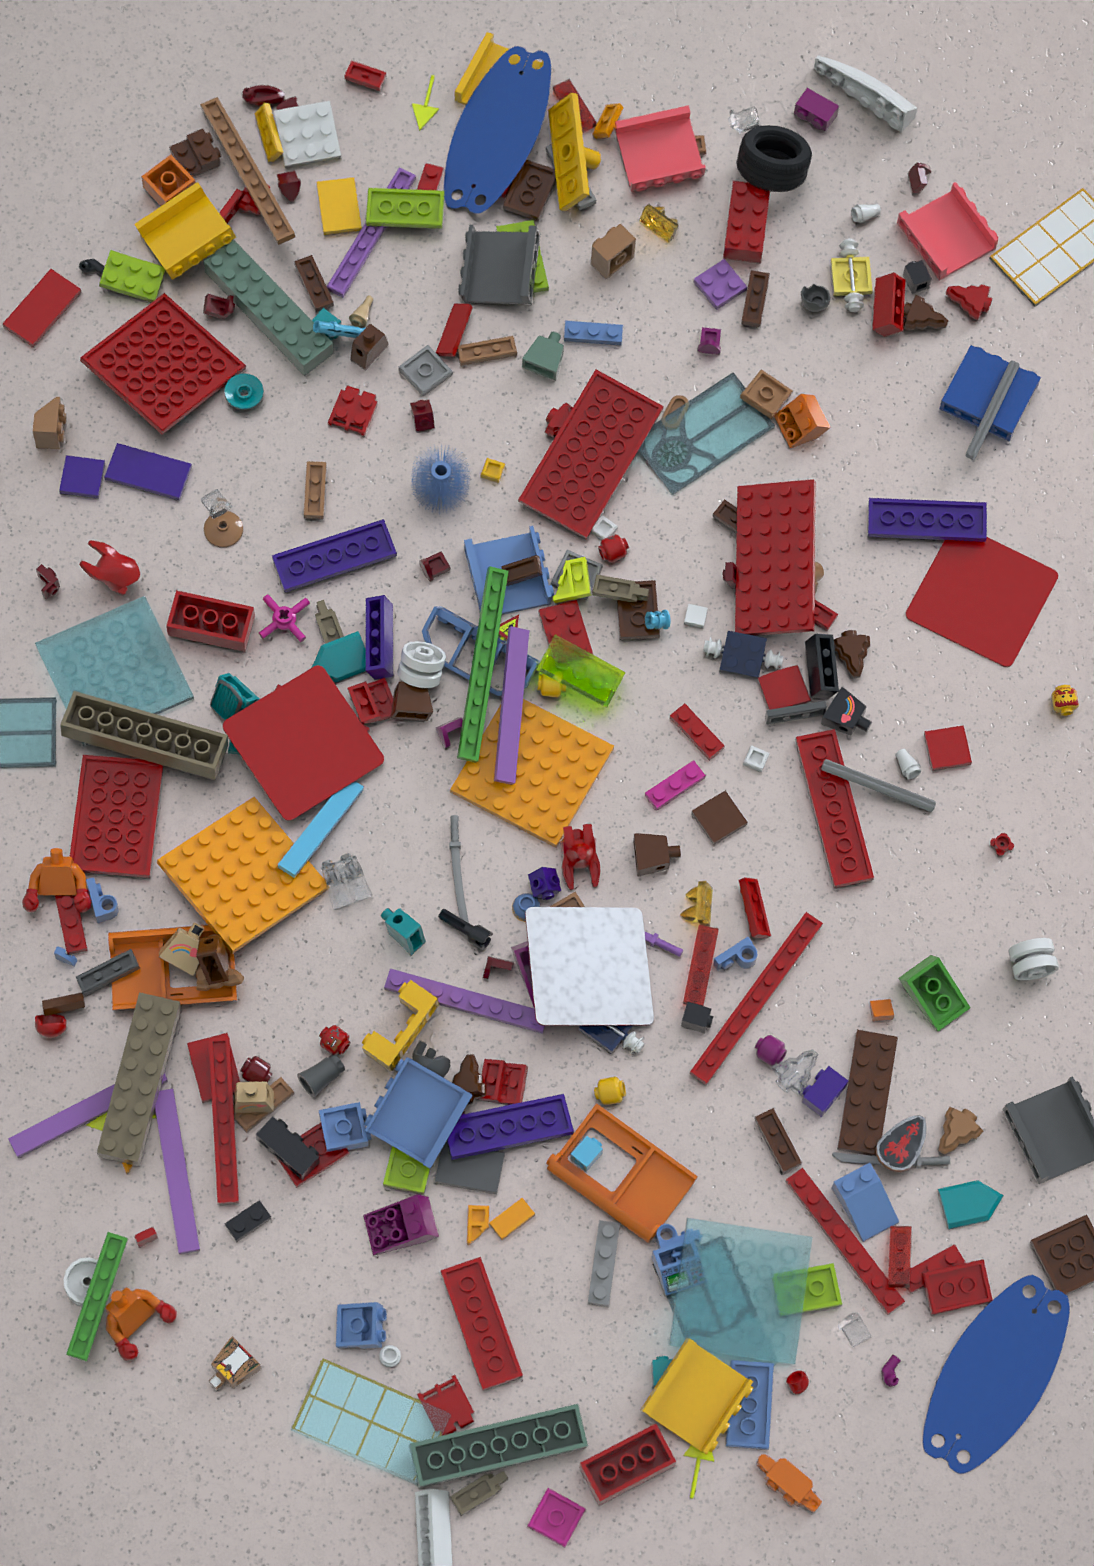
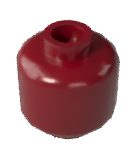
M258 1056L248 1057L240 1070L242 1078L247 1082L268 1083L272 1076V1073L269 1072L271 1065Z

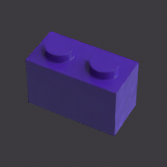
M830 1066L825 1071L821 1069L814 1078L817 1081L813 1086L809 1084L802 1093L804 1095L802 1103L821 1118L848 1084V1080Z

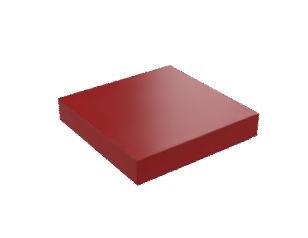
M964 725L924 731L932 771L972 764Z

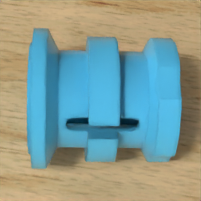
M668 610L646 613L645 624L647 629H668L670 627L671 618Z

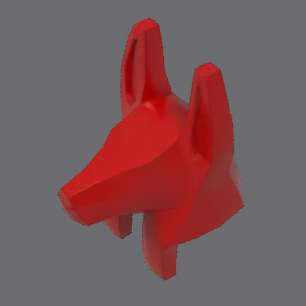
M90 540L88 545L102 556L95 566L81 561L80 567L94 580L103 582L112 591L125 595L127 591L126 586L133 584L140 578V571L136 561L128 556L119 554L112 546L106 543Z
M583 824V831L580 829L572 830V826L563 827L564 838L559 843L563 854L562 873L569 890L574 889V869L583 868L589 869L592 886L597 887L601 870L600 861L596 853V838L593 836L592 824Z

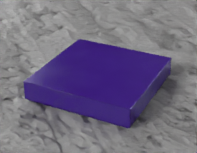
M66 455L59 489L60 494L99 498L105 460Z

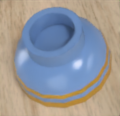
M523 893L514 899L512 912L518 920L526 922V910L530 907H541L538 898L533 897L532 894Z

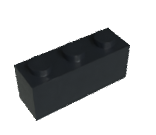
M815 633L805 641L810 698L829 699L839 692L834 637L831 634Z
M272 1116L256 1133V1140L303 1181L320 1163L319 1153L312 1146L307 1147L303 1143V1138L298 1133L294 1132L292 1134L287 1129L288 1125L279 1118L277 1120Z

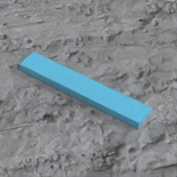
M355 781L332 795L278 863V868L295 878L362 793L364 786Z

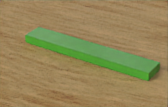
M107 1232L66 1353L67 1356L87 1362L128 1238Z

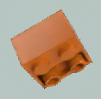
M800 394L774 415L790 448L815 440L831 428L815 395Z

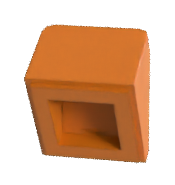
M890 999L870 1001L872 1021L892 1020L894 1018Z

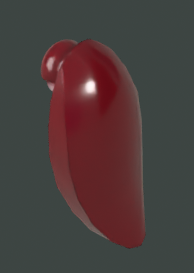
M257 85L244 88L242 98L252 105L262 106L264 103L275 104L284 101L285 94L282 90L270 85Z

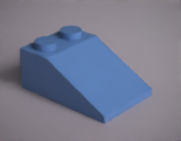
M871 1163L833 1182L832 1190L862 1242L899 1223L882 1182Z

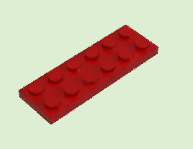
M481 1257L441 1270L443 1281L482 1391L522 1378L523 1374Z

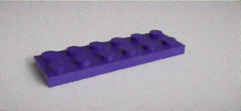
M869 498L868 537L986 542L987 502Z
M382 519L272 555V560L286 593L396 557L397 552L386 523Z
M564 1094L463 1114L449 1135L447 1144L451 1160L573 1135L574 1129Z

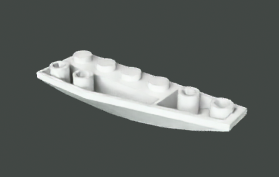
M819 55L815 58L814 68L819 74L829 78L834 85L841 87L847 95L853 96L862 106L868 107L878 118L888 122L893 129L902 132L915 119L917 107L884 83L841 62Z

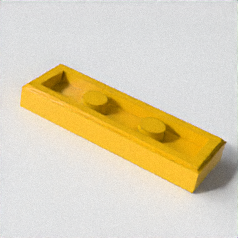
M264 103L254 114L268 162H275L283 153L270 104Z

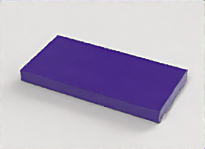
M117 443L104 478L111 482L180 501L192 464Z

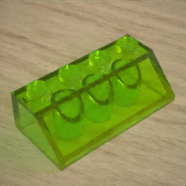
M556 634L552 637L536 669L606 708L626 673Z

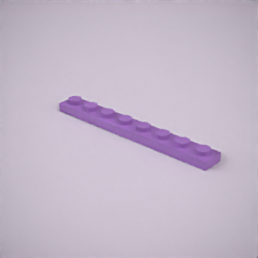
M391 968L389 970L384 990L398 993L404 982L408 984L412 980L438 998L439 1005L543 1034L545 1026L537 1023L534 1008Z

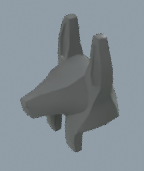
M419 1041L412 1053L413 1060L444 1078L450 1069V1059L442 1055L434 1058L436 1051L432 1048H429L425 1056H423L427 1044Z

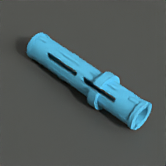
M316 320L313 324V331L315 333H324L331 337L337 335L357 338L365 329L364 327L341 325L335 321L322 322Z

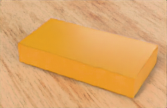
M521 1198L490 1221L489 1225L500 1239L503 1240L534 1217L535 1213L526 1201Z

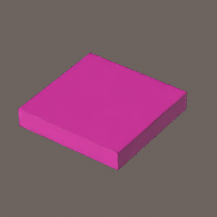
M547 1488L527 1527L565 1548L586 1508Z

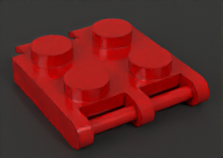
M347 385L345 390L341 389L329 417L328 425L332 426L334 424L343 427L346 431L352 430L361 433V436H365L378 405V401H375L376 395L363 391L360 396V389ZM334 419L346 422V424L334 421ZM351 424L361 427L362 429L351 426Z
M456 1375L451 1376L452 1379L440 1385L437 1383L433 1389L423 1394L421 1392L417 1394L435 1431H441L442 1436L456 1432L457 1429L454 1424L457 1422L460 1428L474 1422L471 1416L474 1414V1410ZM453 1382L455 1383L454 1385L446 1388L445 1390H441L442 1388L452 1384ZM436 1391L438 1392L437 1394H435V1395H433V1396H431V1397H429V1398H427V1399L424 1400V1398H425L426 1396H428V1395H430V1394H432V1393H434V1392H436Z

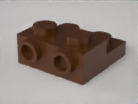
M204 128L186 135V140L169 146L172 156L192 177L220 166L219 158H221V153L218 147H213L211 144L214 142L210 132H205Z

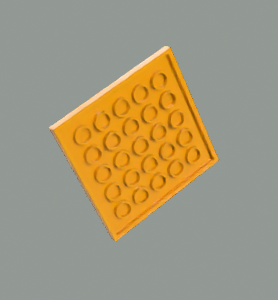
M523 699L515 784L495 782L494 774L501 711L500 705L482 735L478 762L467 761L452 785L450 793L557 848L564 836L563 827L569 826L614 750V745Z
M255 796L157 859V864L213 932L221 936L223 944L232 954L327 891L330 886L309 861H307L295 878L278 868V863L294 843Z

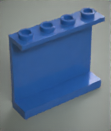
M970 345L941 401L939 409L979 427L1009 362L1003 360L998 355L985 352L980 347ZM1019 366L988 432L1010 442L1017 423L1034 390L1039 385L1040 376L1033 371H1027Z

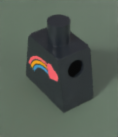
M841 687L823 715L821 724L847 735H852L856 727L867 732L872 721L863 717L866 712V705L845 688Z

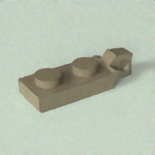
M596 575L592 595L627 602L647 601L649 589L639 588L640 585L636 584L635 581Z
M324 600L316 602L319 613H316L315 617L324 644L344 637L335 611L332 609L328 610Z
M504 1470L495 1476L492 1472L488 1475L485 1474L451 1495L450 1499L459 1514L463 1516L502 1490L500 1485L508 1480V1476Z

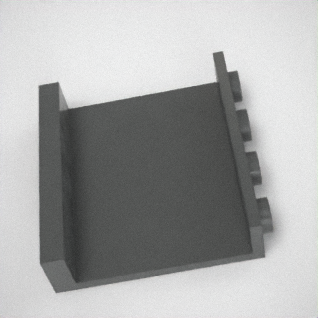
M469 224V231L465 234L467 246L463 250L464 267H461L462 284H459L458 294L462 297L464 303L532 304L540 242V232L537 226H529L528 232L476 231L474 225Z
M1073 1076L1062 1085L1016 1104L1012 1101L1005 1104L1003 1108L1004 1114L1038 1184L1094 1161V1118L1090 1112L1092 1109L1088 1100H1084L1081 1094L1082 1087L1078 1081L1075 1082Z

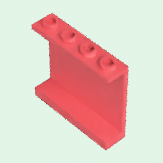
M689 105L615 121L614 129L631 191H644L652 186L662 187L670 182L680 183L688 178L698 179L705 174L706 167L705 164L702 165L690 121L691 112Z
M956 182L952 184L950 192L910 214L906 210L900 212L897 219V224L939 280L995 250L999 240L997 233L990 229L985 217L978 213L976 205L967 198L965 190L959 187Z

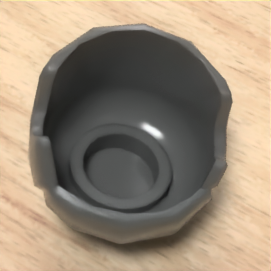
M813 284L809 288L806 286L802 288L801 301L807 310L818 312L827 308L830 304V293L825 287Z

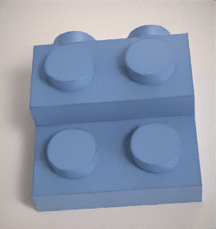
M360 1102L319 1110L327 1152L345 1148L352 1150L367 1147L368 1141L372 1140L371 1133L366 1132L365 1125H363L367 1115L365 1108L361 1109Z
M377 1302L337 1305L336 1347L382 1348V1342L386 1340V1332L382 1327L383 1321H386L387 1312L383 1305Z

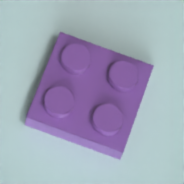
M725 259L695 277L693 281L716 310L747 290V285Z

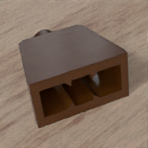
M369 324L354 340L350 360L366 370L389 345L386 335L372 324Z
M403 681L399 682L394 690L391 718L428 721L433 714L428 688L415 687Z
M634 833L633 844L637 876L669 869L670 858L681 857L680 845L668 846L667 836Z
M212 934L209 937L199 939L196 957L208 985L228 981V953L221 936Z

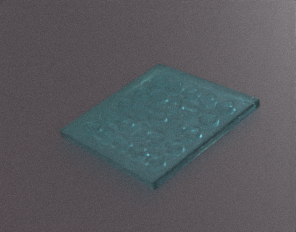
M145 596L35 643L65 709H67L73 691L153 714L162 713L194 699ZM81 742L83 747L88 745L87 743Z
M687 1218L669 1346L681 1347L686 1338H690L709 1352L795 1364L812 1237Z

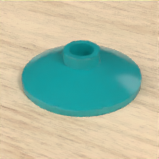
M242 373L235 375L225 386L226 400L237 409L253 408L263 398V385L257 377L251 374ZM242 393L248 394L247 396H241Z

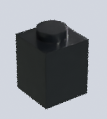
M923 260L909 262L904 268L903 276L911 293L914 294L930 288L932 278Z
M688 1002L681 1026L705 1033L706 1027L711 1028L714 1016L710 1015L711 1008Z

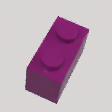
M806 88L795 104L794 114L799 119L806 120L815 128L826 132L838 115L839 105Z

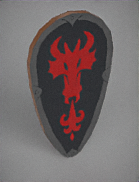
M921 1115L906 1118L892 1127L878 1141L876 1156L885 1168L903 1172L909 1170L914 1165L926 1137L927 1127L925 1118Z

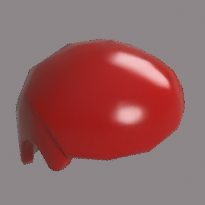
M44 1014L35 1016V1029L38 1034L45 1038L61 1036L66 1030L65 1017L56 1014L44 1016Z

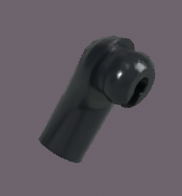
M87 259L79 263L81 271H96L101 276L105 268L96 259Z

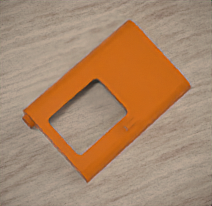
M200 925L204 928L199 937L200 939L215 934L209 925ZM191 926L108 933L110 959L131 949L140 966V969L112 982V1010L135 1009L139 992L180 1001L181 1005L237 1001L236 985H224L218 989L211 988L208 991H200L196 989V986L172 988L170 986L169 962L160 958L158 952L179 928L189 931ZM225 946L230 969H235V955Z
M597 1103L562 1150L556 1155L552 1154L546 1162L548 1171L647 1243L652 1241L657 1233V1229L667 1221L698 1177ZM591 1128L598 1131L636 1159L635 1165L615 1191L608 1190L568 1160V1156Z

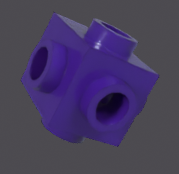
M541 867L528 874L533 897L550 900L554 898L555 894L562 891L556 868Z

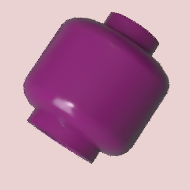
M767 1035L764 1039L760 1038L755 1045L757 1058L771 1066L776 1063L780 1064L787 1053L785 1043L772 1035Z

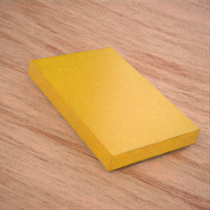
M354 177L318 181L317 191L324 235L361 231L362 227Z

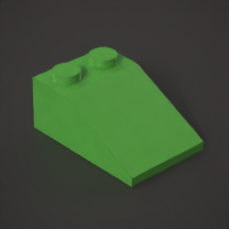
M928 956L898 978L908 995L937 1031L971 1008L939 957Z

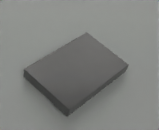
M445 1142L441 1149L435 1183L497 1195L505 1153L492 1151L451 1160L448 1144Z

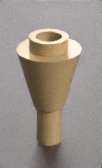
M368 295L363 304L349 316V320L354 327H366L369 307L374 300L372 296Z

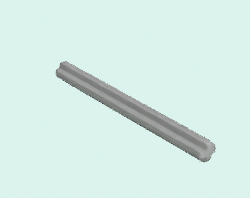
M1013 360L1009 362L966 452L967 458L971 460L976 458L1020 366L1018 362Z
M825 759L821 769L825 772L932 812L936 806V801L828 759Z

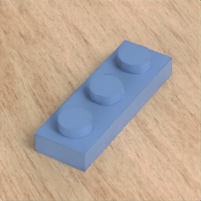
M565 321L564 341L622 345L623 325Z

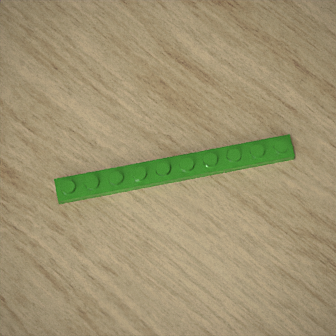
M491 566L487 568L457 754V759L474 763L479 760L508 578L507 570Z

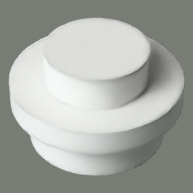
M385 1346L380 1351V1361L387 1367L396 1366L401 1359V1353L395 1346Z

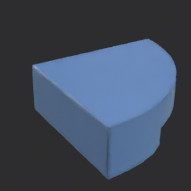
M59 946L56 947L54 951L55 958L75 967L77 958L74 955L66 954L65 949Z

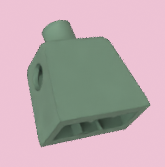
M552 331L548 338L538 336L523 356L522 368L556 381L564 353V345L559 343L561 335Z

